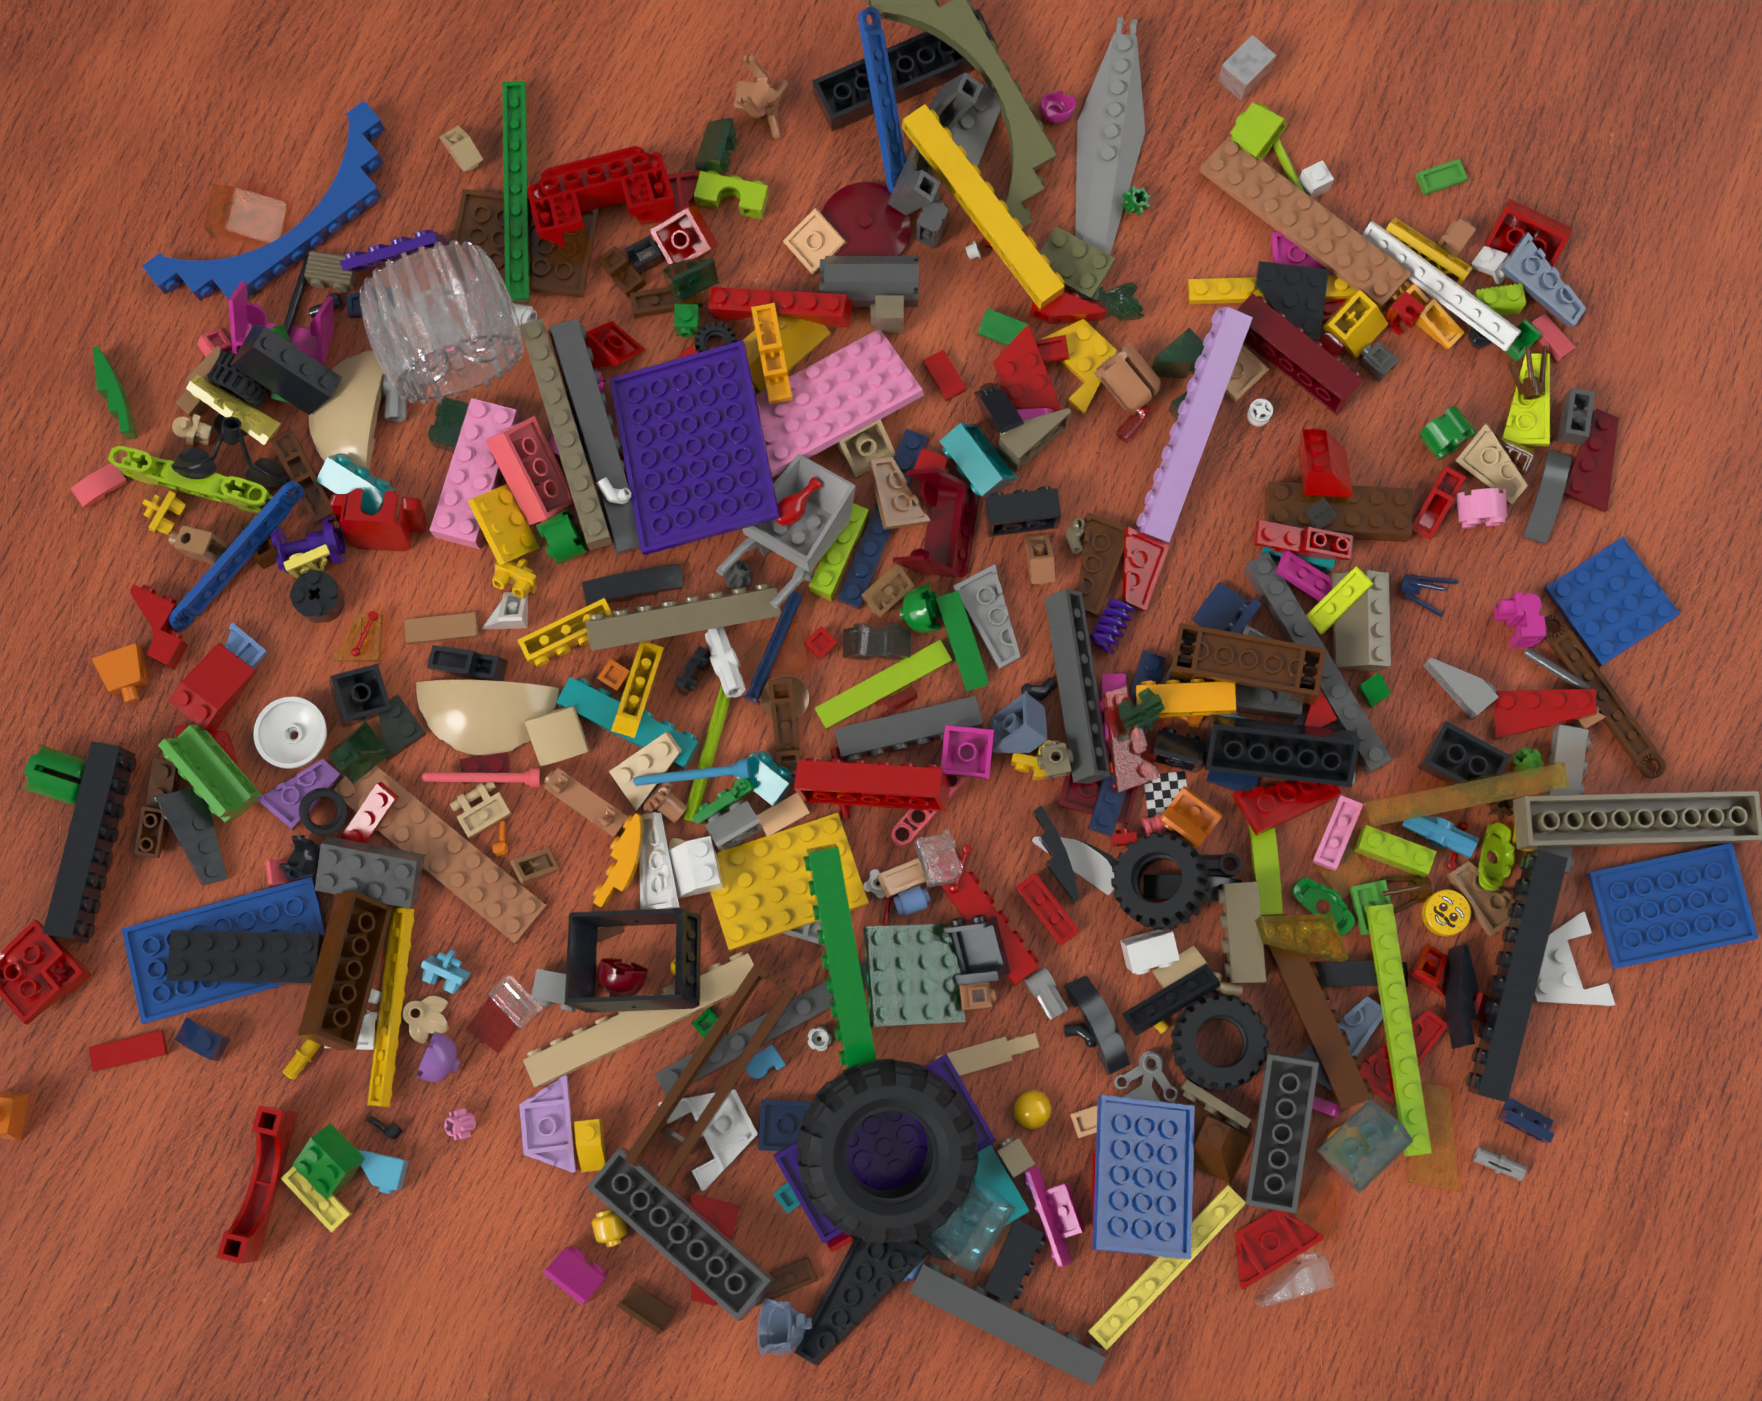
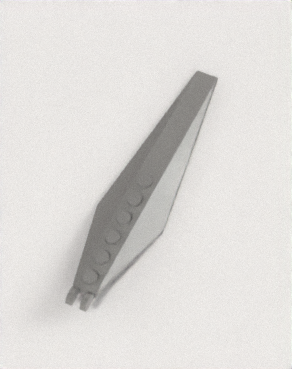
M1118 17L1116 33L1113 34L1077 121L1075 237L1108 255L1111 254L1124 209L1121 206L1125 200L1122 194L1129 191L1145 135L1137 36H1135L1138 19H1132L1130 35L1121 34L1124 24L1123 17ZM1101 286L1097 291L1096 295L1094 296L1093 301L1098 300ZM1074 291V293L1077 294V295H1079V296L1081 297V299L1090 300V299L1084 297L1083 295H1081V294H1079V293H1077V292Z

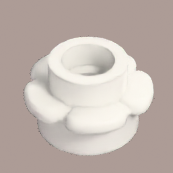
M824 1027L813 1028L808 1033V1045L812 1049H817V1051L826 1050L827 1045L832 1041L831 1034ZM820 1036L822 1040L817 1041V1037Z

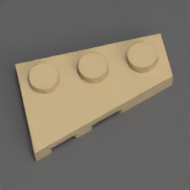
M1487 423L1456 459L1457 463L1490 488H1499V491L1506 489V500L1511 504L1516 501L1528 486Z
M667 731L610 770L609 773L635 810L638 811L657 784L636 786L633 783L634 777L666 773L682 750L669 731Z

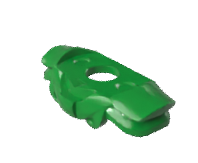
M1306 877L1299 879L1291 889L1292 895L1333 932L1344 936L1352 929L1355 924L1354 916L1347 909L1348 906L1344 903L1337 890L1331 889L1321 882L1318 884ZM1323 899L1329 902L1330 910L1326 914L1317 912L1316 903L1319 900Z

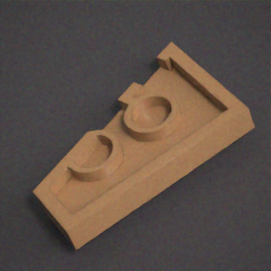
M894 458L871 459L868 462L883 529L928 524L930 522L928 515L924 514L921 510L919 500L916 495L913 496L908 488L907 480Z
M1467 861L1446 875L1457 892L1466 898L1471 912L1488 937L1509 924L1508 909L1510 904L1515 901L1512 895L1506 890H1501L1499 887L1495 891L1482 888L1479 883L1478 868L1471 862Z

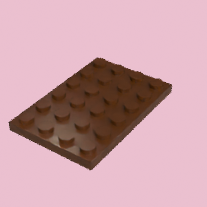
M463 189L446 270V277L448 279L505 287L504 195ZM529 201L531 291L584 298L600 214L599 209L581 213L584 229L564 233L563 237L566 248L538 237Z

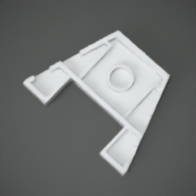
M1585 912L1577 914L1574 918L1549 934L1534 994L1535 1002L1601 1006L1615 1005L1609 983L1583 989L1568 944L1569 939L1592 933Z
M735 1089L732 1090L703 1134L714 1155V1159L692 1170L701 1191L706 1190L758 1135ZM715 1093L682 1098L667 1120V1123L670 1124L692 1112L697 1121Z

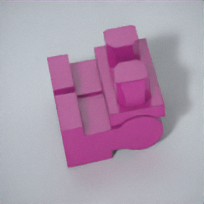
M1515 592L1510 599H1500L1499 605L1493 607L1494 621H1506L1507 627L1515 626V634L1510 638L1511 648H1535L1546 637L1545 617L1539 616L1542 602L1535 594L1528 593L1523 596V592Z

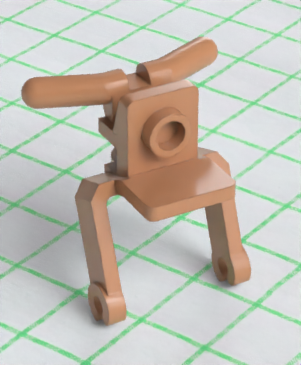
M750 55V59H748V56H744L743 64L755 75L757 82H737L734 108L747 111L755 119L768 115L772 137L776 140L780 139L781 132L777 120L778 106L789 83L783 79L775 90L770 88L769 74L757 61V57Z

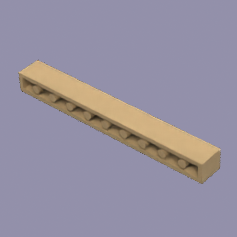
M743 952L737 953L729 958L731 962L721 965L719 962L707 968L708 972L700 976V1006L694 1009L618 1012L619 1015L609 1018V1016H605L596 1020V1026L589 1029L584 1026L573 1031V1036L566 1040L561 1037L550 1042L551 1047L543 1051L541 1048H537L527 1053L528 1058L524 1059L523 1062L534 1087L540 1088L733 996L754 965L749 953L745 955ZM675 984L662 989L663 994L661 995L675 994Z

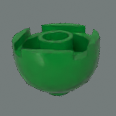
M930 584L911 589L904 597L902 607L899 609L902 621H906L907 625L915 632L929 633L939 631L941 628V623L937 624V616L941 617L935 599L937 594L935 591L929 590L932 587Z

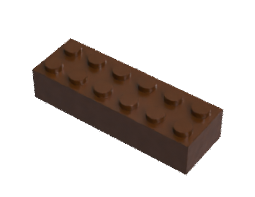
M1269 482L1265 489L1264 521L1302 529L1312 527L1351 535L1353 540L1407 542L1412 536L1413 489L1352 486V497L1304 495L1303 483Z
M355 891L336 893L298 1036L338 1051L356 1049L393 907Z

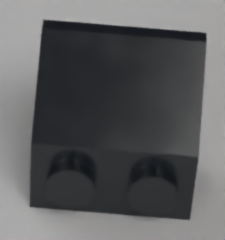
M378 664L330 676L329 684L342 727L365 722L391 710Z
M1163 727L1162 730L1158 729L1155 733L1149 761L1196 773L1202 765L1205 741L1200 740V737L1194 734H1186V736L1176 734L1177 731L1171 728Z

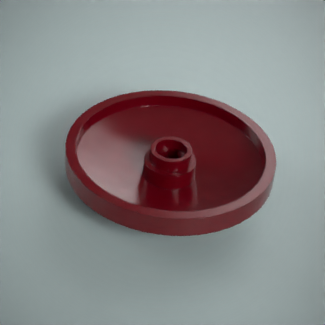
M859 182L841 188L829 198L821 214L847 242L834 256H902L911 237L910 214L904 215L887 204L892 194L889 192L888 187L872 182Z

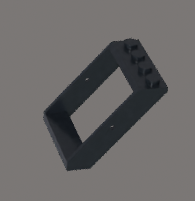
M684 908L572 912L569 914L565 1005L587 1013L694 1009L700 1006L701 915ZM676 924L675 994L595 997L598 927Z

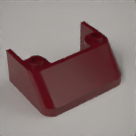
M936 467L907 470V476L921 482L919 495L922 501L930 506V522L927 524L924 549H914L910 556L893 557V562L917 573L952 578L966 576L969 569L979 496L971 489L970 484Z

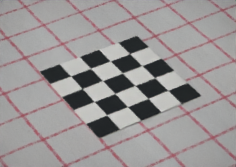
M1185 771L1143 776L1148 817H1154L1159 813L1163 814L1183 786L1187 787Z

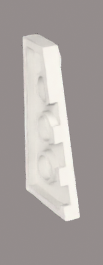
M657 812L643 814L644 838L639 860L640 910L678 908L679 902L662 814Z

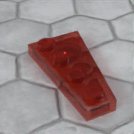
M1127 686L1102 694L1105 724L1108 726L1109 738L1107 739L1108 748H1111L1112 763H1110L1111 772L1114 773L1115 785H1113L1114 794L1160 778Z

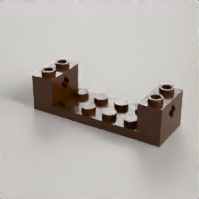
M1179 623L1169 679L1190 683V680H1193L1196 676L1291 693L1290 701L1315 705L1320 690L1326 648Z

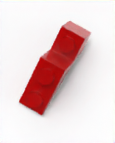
M133 584L130 594L150 623L153 631L152 643L146 655L175 670L188 647V644L182 641L183 636L171 630L172 626L168 623L170 613L177 607L175 605L177 601L165 594L162 598L155 595L156 590L145 584L142 587Z

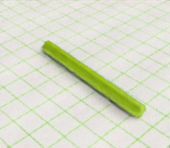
M722 684L697 769L712 768L731 701V697H726ZM709 778L694 779L684 813L685 820L695 822L692 816L698 813L697 809L702 804Z

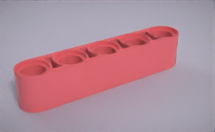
M945 774L946 777L953 776L957 779V784L949 789L948 801L971 776ZM909 809L892 829L893 843L900 848L908 847L940 811ZM915 812H922L925 815V820L922 823H916L912 820V815ZM899 830H906L909 833V838L906 841H899L895 835Z

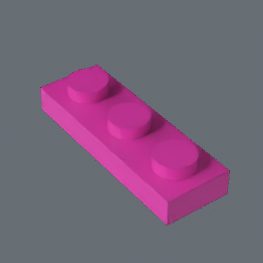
M1286 551L1282 553L1276 574L1318 601H1321L1332 590V578L1292 552Z

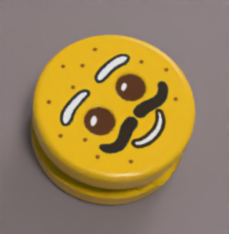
M1441 890L1426 899L1422 907V919L1425 926L1438 936L1448 937L1463 931L1471 918V908L1468 901L1462 894L1454 890Z

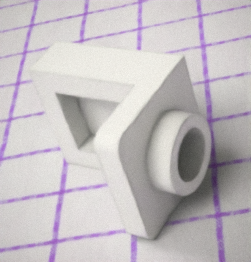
M1484 246L1471 263L1473 269L1492 275L1496 284L1500 285L1508 277L1500 270L1509 257L1507 253Z

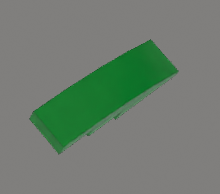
M94 346L93 355L97 391L104 398H107L108 412L116 419H119L120 433L127 439H135L137 435L134 417L127 393L106 354L98 346Z
M956 590L935 597L966 692L989 685L959 591Z

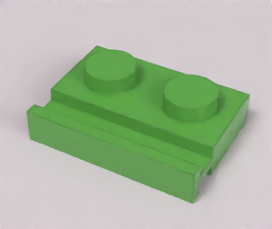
M1386 880L1349 888L1361 936L1370 934L1366 907L1391 904L1390 896L1382 895L1383 891H1388Z

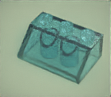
M1369 1099L1317 1149V1152L1345 1182L1360 1193L1413 1140L1402 1123L1373 1100Z
M973 1177L969 1188L970 1193L961 1208L958 1207L949 1216L948 1222L936 1231H933L929 1239L956 1265L976 1273L1016 1207L1002 1195Z

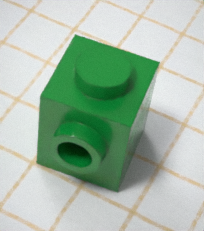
M675 304L674 329L676 336L688 338L696 334L698 335L700 328L699 306L695 304Z

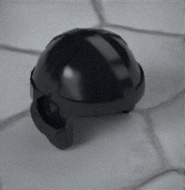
M293 835L291 839L295 849L289 857L287 864H280V870L284 871L286 877L295 880L316 875L320 846L315 841L306 839L305 835H300V837Z

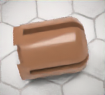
M1129 342L1121 347V352L1118 351L1104 361L1094 374L1124 410L1134 411L1147 404L1159 392L1161 380Z

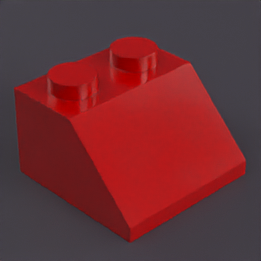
M696 205L687 207L650 230L673 272L719 246Z

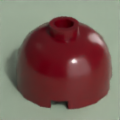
M602 958L597 972L599 986L603 991L610 994L609 997L634 996L640 992L645 984L647 968L631 962V965L621 963L622 959Z

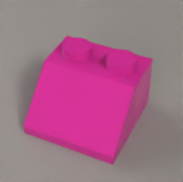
M568 1246L553 1260L543 1274L584 1305L591 1301L608 1277L604 1275L606 1270L596 1262L591 1264L584 1259L586 1254L576 1246L573 1248Z

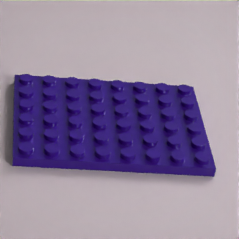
M743 340L609 378L641 553L643 555L781 518L746 346Z

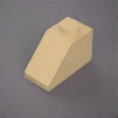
M459 126L454 127L439 137L463 172L475 169L479 162L483 160L469 135Z

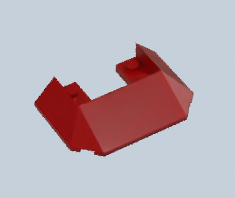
M638 146L547 168L542 172V178L537 184L532 183L527 188L538 237L566 248L563 237L564 233L584 229L581 213L626 202L630 216L653 211L656 224H658L675 201L662 154L657 152L650 154L644 152L643 148Z

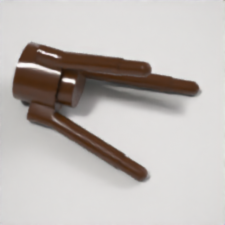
M1527 345L1525 347L1528 378L1523 379V384L1513 363H1508L1518 388V395H1523L1525 400L1540 398L1543 396L1542 392H1545L1546 346L1542 348L1539 381L1538 377H1534L1530 346Z
M1418 875L1413 877L1381 878V880H1386V882H1411L1408 883V887L1382 892L1383 896L1409 892L1411 897H1415L1393 908L1394 914L1417 903L1425 902V897L1433 895L1432 884L1428 877L1420 878Z

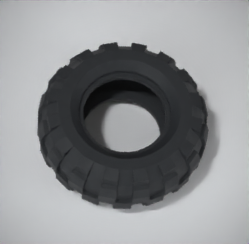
M875 1059V1061L855 1064L843 1070L837 1077L829 1082L827 1081L816 1093L811 1105L805 1111L800 1124L797 1162L802 1183L811 1202L818 1212L829 1220L835 1228L848 1236L853 1235L861 1238L865 1242L876 1244L900 1242L901 1244L917 1240L920 1235L931 1230L936 1231L948 1222L947 1219L958 1207L961 1208L970 1193L969 1188L973 1177L977 1173L979 1161L977 1153L978 1136L975 1123L967 1109V1105L957 1091L942 1077L926 1067L911 1061ZM882 1111H899L914 1117L922 1125L927 1139L925 1162L919 1173L905 1185L884 1190L872 1188L860 1182L848 1168L846 1151L850 1136L855 1128L868 1116Z

